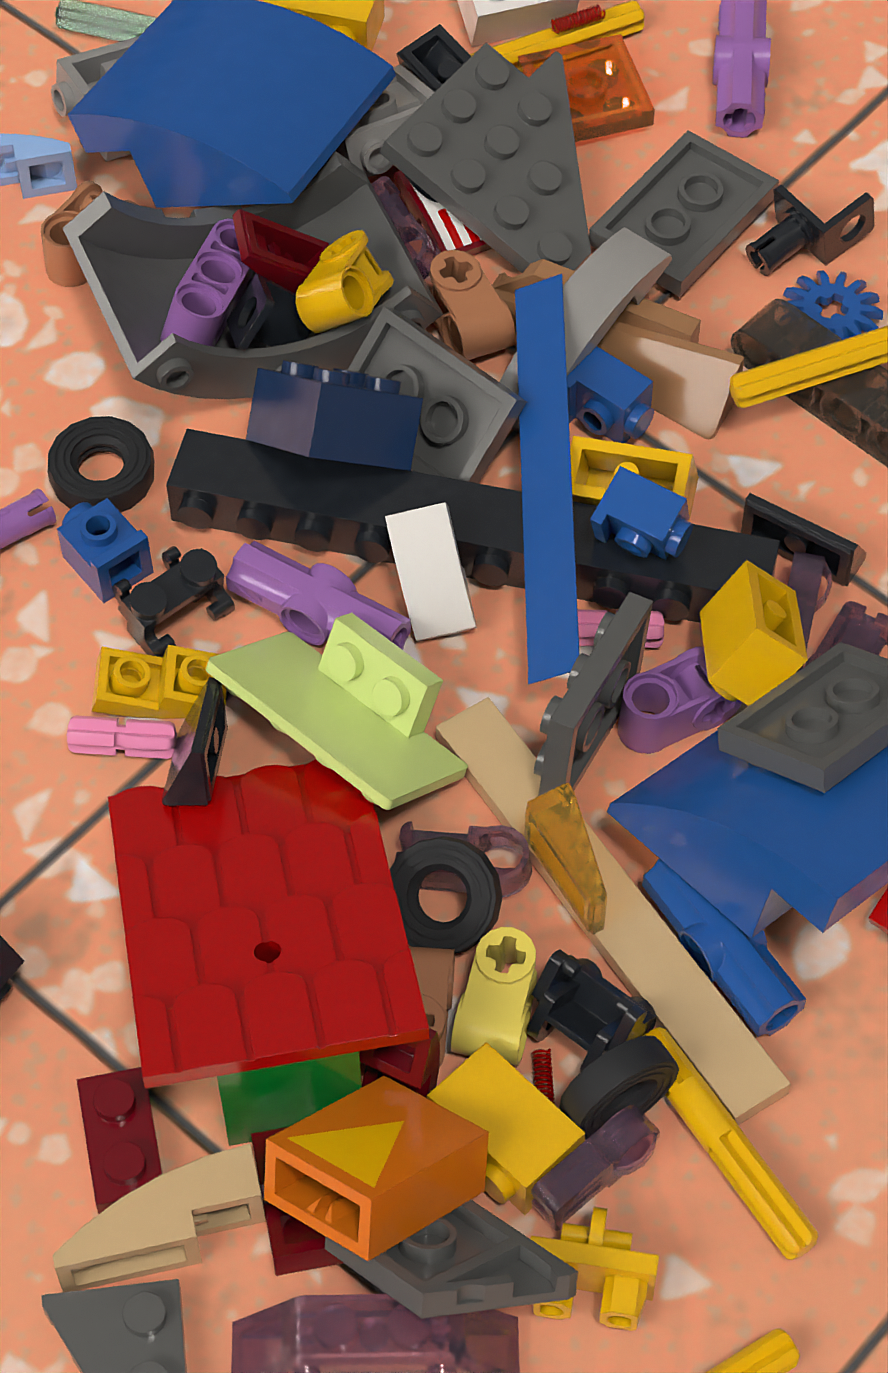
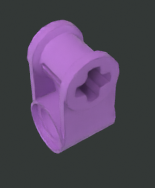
M698 646L681 653L671 661L646 672L636 674L627 681L623 689L618 720V735L629 749L638 753L651 754L659 752L665 747L695 733L715 728L726 722L737 712L742 702L740 700L735 702L729 701L713 689L707 677L704 647ZM641 711H649L655 714H645Z

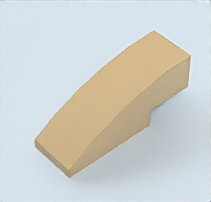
M251 1143L204 1156L166 1172L123 1196L86 1223L53 1254L54 1266L62 1291H79L202 1263L197 1237L266 1222Z

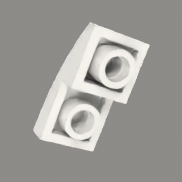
M444 502L385 516L394 559L416 641L419 642L476 629L477 624L466 574L461 566L447 503Z

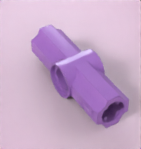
M721 0L719 6V35H716L713 63V85H717L716 126L724 129L728 136L748 137L751 132L761 129L763 125L766 94L764 88H767L771 52V38H766L767 0Z
M253 541L251 544L244 543L233 557L230 571L226 576L228 590L278 615L281 623L289 632L294 633L310 645L319 646L326 640L328 641L335 618L351 612L402 650L411 632V619L359 594L353 582L337 568L325 563H316L311 568H308L256 541Z

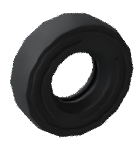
M112 416L89 417L71 424L57 435L48 452V477L58 499L70 509L82 502H88L95 506L108 498L120 512L131 509L147 495L154 481V453L144 432L131 422ZM97 452L116 453L124 462L121 472L115 477L98 481L86 479L81 475L79 465L85 457Z
M447 836L420 840L401 852L391 866L390 873L393 886L397 894L407 941L411 947L455 949V954L466 952L477 945L481 938L491 931L498 921L503 899L499 874L488 856L468 841ZM438 870L454 873L466 887L467 900L465 908L458 917L448 922H440L430 918L425 914L419 902L418 894L421 883L426 876Z
M640 1036L625 1041L589 1064L569 1084L561 1096L559 1108L585 1132V1140L599 1139L622 1129L650 1110L674 1084L679 1067L667 1048L655 1036Z

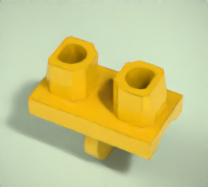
M593 1207L591 1226L563 1223L561 1240L531 1235L530 1239L578 1271L577 1290L603 1293L599 1323L611 1328L630 1331L637 1329L646 1300L653 1301L659 1255L630 1251L633 1233L605 1229L608 1208ZM574 1296L567 1300L533 1304V1313L536 1316L560 1320L571 1318Z

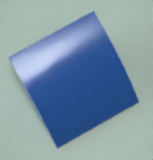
M173 0L68 113V116L86 153L131 152L156 208L293 203L395 78L396 73L391 64L345 34L310 17L278 5L258 0Z
M717 730L609 804L607 810L608 814L750 938L754 937L792 907L823 933L888 883V746L824 793L720 751Z

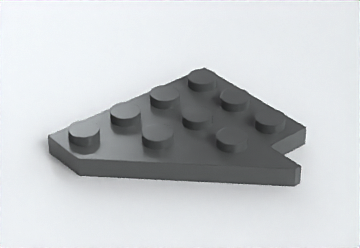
M486 42L384 141L380 154L521 273L525 271L530 263L542 259L576 271L591 254L563 57L559 52L555 51L528 78Z

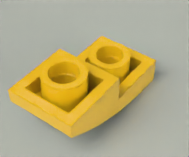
M168 645L164 656L157 657L102 646L96 663L91 712L139 718H186L208 678L212 677L206 672L209 658L219 654ZM222 684L224 703H226V688Z

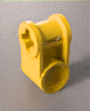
M364 230L350 232L329 245L322 252L320 261L298 287L296 292L297 311L302 322L309 330L315 333H323L367 317L372 313L374 306L381 296L393 285L394 279L388 270H381L366 245L369 239Z

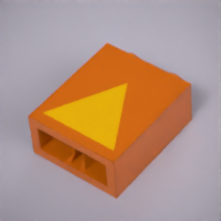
M384 1075L266 1139L264 1200L366 1261H370L485 1191L489 1131Z

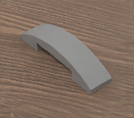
M624 227L605 241L563 285L567 375L598 345L630 301L637 305L640 304L673 260L671 254ZM516 352L500 383L519 395ZM519 416L512 427L518 433H520Z

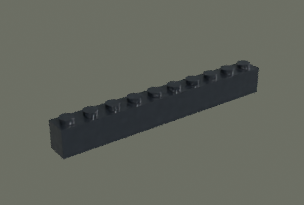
M186 429L166 484L172 521L182 522L196 529L213 528L239 533L253 540L270 539L295 544L310 551L320 552L326 550L357 556L371 563L388 562L396 564L385 516L446 502L449 506L461 566L465 570L466 578L476 579L490 586L507 585L525 589L521 491L410 470L311 458L246 439ZM573 501L577 599L595 602L609 609H619L629 592L652 600L651 611H659L666 620H688L701 623L700 611L746 560L774 577L780 540L693 524L689 540L678 557L669 554L665 560L650 552L647 558H643L619 546L614 540L616 535L611 533L606 543L596 539L590 518L597 506Z

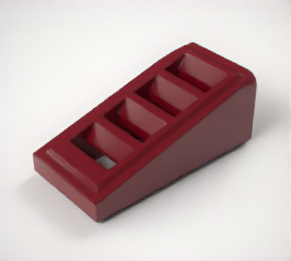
M238 209L232 215L241 262L257 274L294 293L297 292L298 287L320 261L322 252L329 246L328 242Z

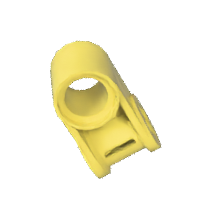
M500 927L489 931L481 938L476 948L466 991L462 994L457 1008L451 1038L452 1052L471 1056L487 1042L511 1065L518 1066L520 1064L528 1036L527 1028L530 1023L531 1007L534 996L531 994L537 984V971L535 969L536 949L532 939L523 931L513 927ZM506 963H513L508 973H500L505 968Z

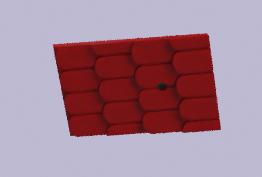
M317 759L307 764L289 767L284 765H265L241 775L217 776L212 798L208 805H163L162 796L165 787L138 786L126 789L114 796H108L134 1015L145 1089L217 1076L229 1146L252 1142L251 1133L289 1127L362 1088L359 1051L429 1039L428 1021L374 805L362 795L360 790L334 770L320 764Z

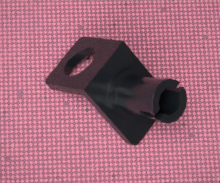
M779 185L773 190L775 217L778 224L756 241L749 243L745 250L749 260L756 269L764 263L760 268V273L766 276L801 248L809 250L826 266L874 229V198L866 192L824 223L783 185ZM860 215L853 229L840 237L846 224L854 217Z
M257 273L247 283L244 294L226 320L236 348L242 351L248 348L253 338L273 347L306 340L311 333V330L306 327L298 314L296 293Z

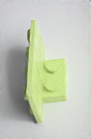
M352 612L335 618L323 655L294 633L284 632L210 657L208 660L206 672L223 684L230 694L249 704L267 718L275 729L289 735L311 752L320 764L334 770L360 790L368 801L379 805L383 809H393L458 781L465 776L468 765L424 732L443 680Z

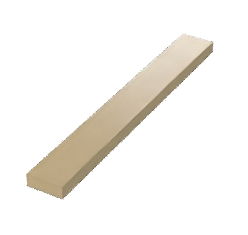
M487 697L436 726V739L441 745L468 765L465 777L632 996L644 998L652 1005L656 1013L655 1026L662 1027L669 1032L738 1125L789 1094L791 1083L573 804L568 800L562 812L559 813L537 803L541 776L534 774L537 758L491 699Z

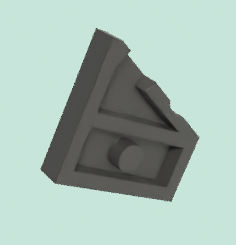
M179 1279L41 1295L45 1315L69 1350L80 1373H187L182 1296Z

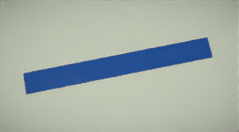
M562 273L515 290L518 394L527 401L519 415L528 684L570 673L576 659L580 655Z

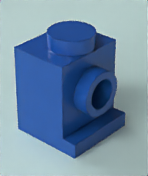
M599 347L594 348L567 375L569 424L574 418H577L592 433L604 435L613 442L626 443L631 437L634 439L639 438L649 427L654 416V409L651 408L653 380Z
M621 466L590 518L596 539L606 543L611 533L616 535L614 540L619 546L643 558H647L650 552L665 560L669 554L678 557L687 544L693 529V523L688 521L690 517L687 498Z
M108 498L95 506L88 502L75 505L64 516L62 526L57 528L63 558L103 603L115 597L112 586L121 579H127L131 586L154 573L148 537L142 530L137 531Z

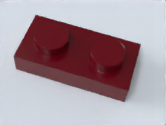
M141 1067L76 1079L98 1214L123 1196L163 1174L149 1089H145Z

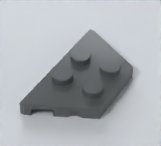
M473 1200L467 1201L370 1261H366L325 1236V1249L421 1319L567 1300L576 1295L578 1276L576 1269Z

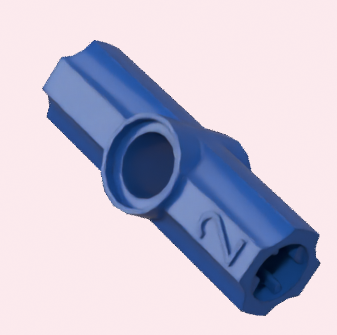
M660 858L643 875L642 887L678 932L680 943L712 983L714 981L717 983L757 1037L763 1034L770 1036L787 1026L804 1009L805 996L767 949V939L764 930L750 938Z

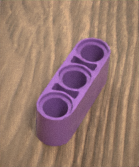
M233 219L220 220L214 225L178 284L160 337L161 342L171 333H174L189 341L214 347L227 325L226 320L244 294L247 283L253 274V270L241 262Z

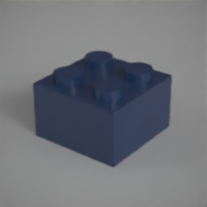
M283 360L281 371L257 369L246 440L311 458L411 471L423 398L400 393L401 381L369 376L367 373L333 368V370L311 364Z

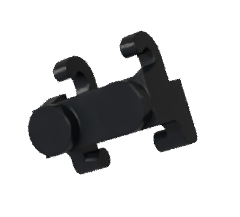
M172 546L162 553V560L167 569L166 572L151 582L138 584L131 593L132 586L127 579L123 578L112 586L115 598L120 604L118 610L127 620V631L147 655L163 657L168 645L176 646L175 641L169 634L158 639L154 629H156L157 624L193 601L195 603L206 596L212 603L206 607V611L213 620L220 616L225 617L235 610V604L223 586L224 574L217 567V561L210 552L202 548L193 549L185 553L180 561V551L177 547Z
M559 949L550 956L531 994L537 999L536 1001L539 1004L528 1025L527 1033L540 1042L556 1028L588 1051L580 1068L581 1073L589 1064L605 1052L625 1041L640 1037L653 1030L656 1024V1013L652 1005L644 998L638 996L629 997L604 979L599 967L593 961L586 958L577 959L573 955H568Z

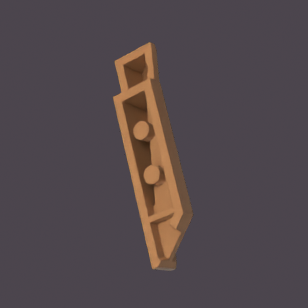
M542 259L530 263L520 275L510 277L505 272L499 274L492 286L499 298L503 299L507 304L516 330L515 290L561 273L564 285L575 271ZM643 298L639 305L630 301L596 347H599L653 380L651 408L704 439L714 438L735 403L729 390L730 377L736 373L743 372L745 357L698 344L700 319Z

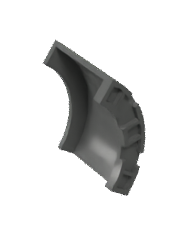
M336 151L293 203L255 204L243 209L241 205H224L193 209L189 218L165 217L162 209L135 205L103 191L63 227L64 233L132 378L152 388L176 395L205 399L252 398L257 369L281 371L283 360L311 364L333 370V368L348 370L383 306L396 309L424 330L443 315L367 175L363 170ZM238 209L328 242L329 245L350 232L364 230L369 239L366 245L381 270H388L394 279L393 285L381 296L374 306L372 313L367 317L323 333L311 331L306 340L270 347L253 338L248 348L242 351L236 348L228 325H226L214 347L189 341L174 333H171L162 342L160 340L178 284L214 225L220 220L233 219L232 215ZM253 271L252 277L256 275L255 271Z

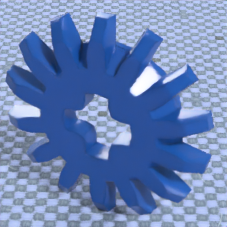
M820 270L816 274L819 285L809 277L803 275L798 277L796 283L801 288L787 287L783 296L791 300L779 305V313L793 314L783 321L784 329L789 330L799 327L801 331L796 336L795 341L802 344L810 338L816 342L815 348L862 334L861 331L869 332L878 329L879 327L870 319L883 320V310L872 306V304L879 302L880 297L878 294L873 292L860 293L867 287L866 282L862 279L845 287L847 273L842 271L837 276L835 284L830 283L829 277L824 270ZM833 300L842 304L841 312L845 315L835 313L830 319L821 315L822 307L818 305L820 303L828 306Z

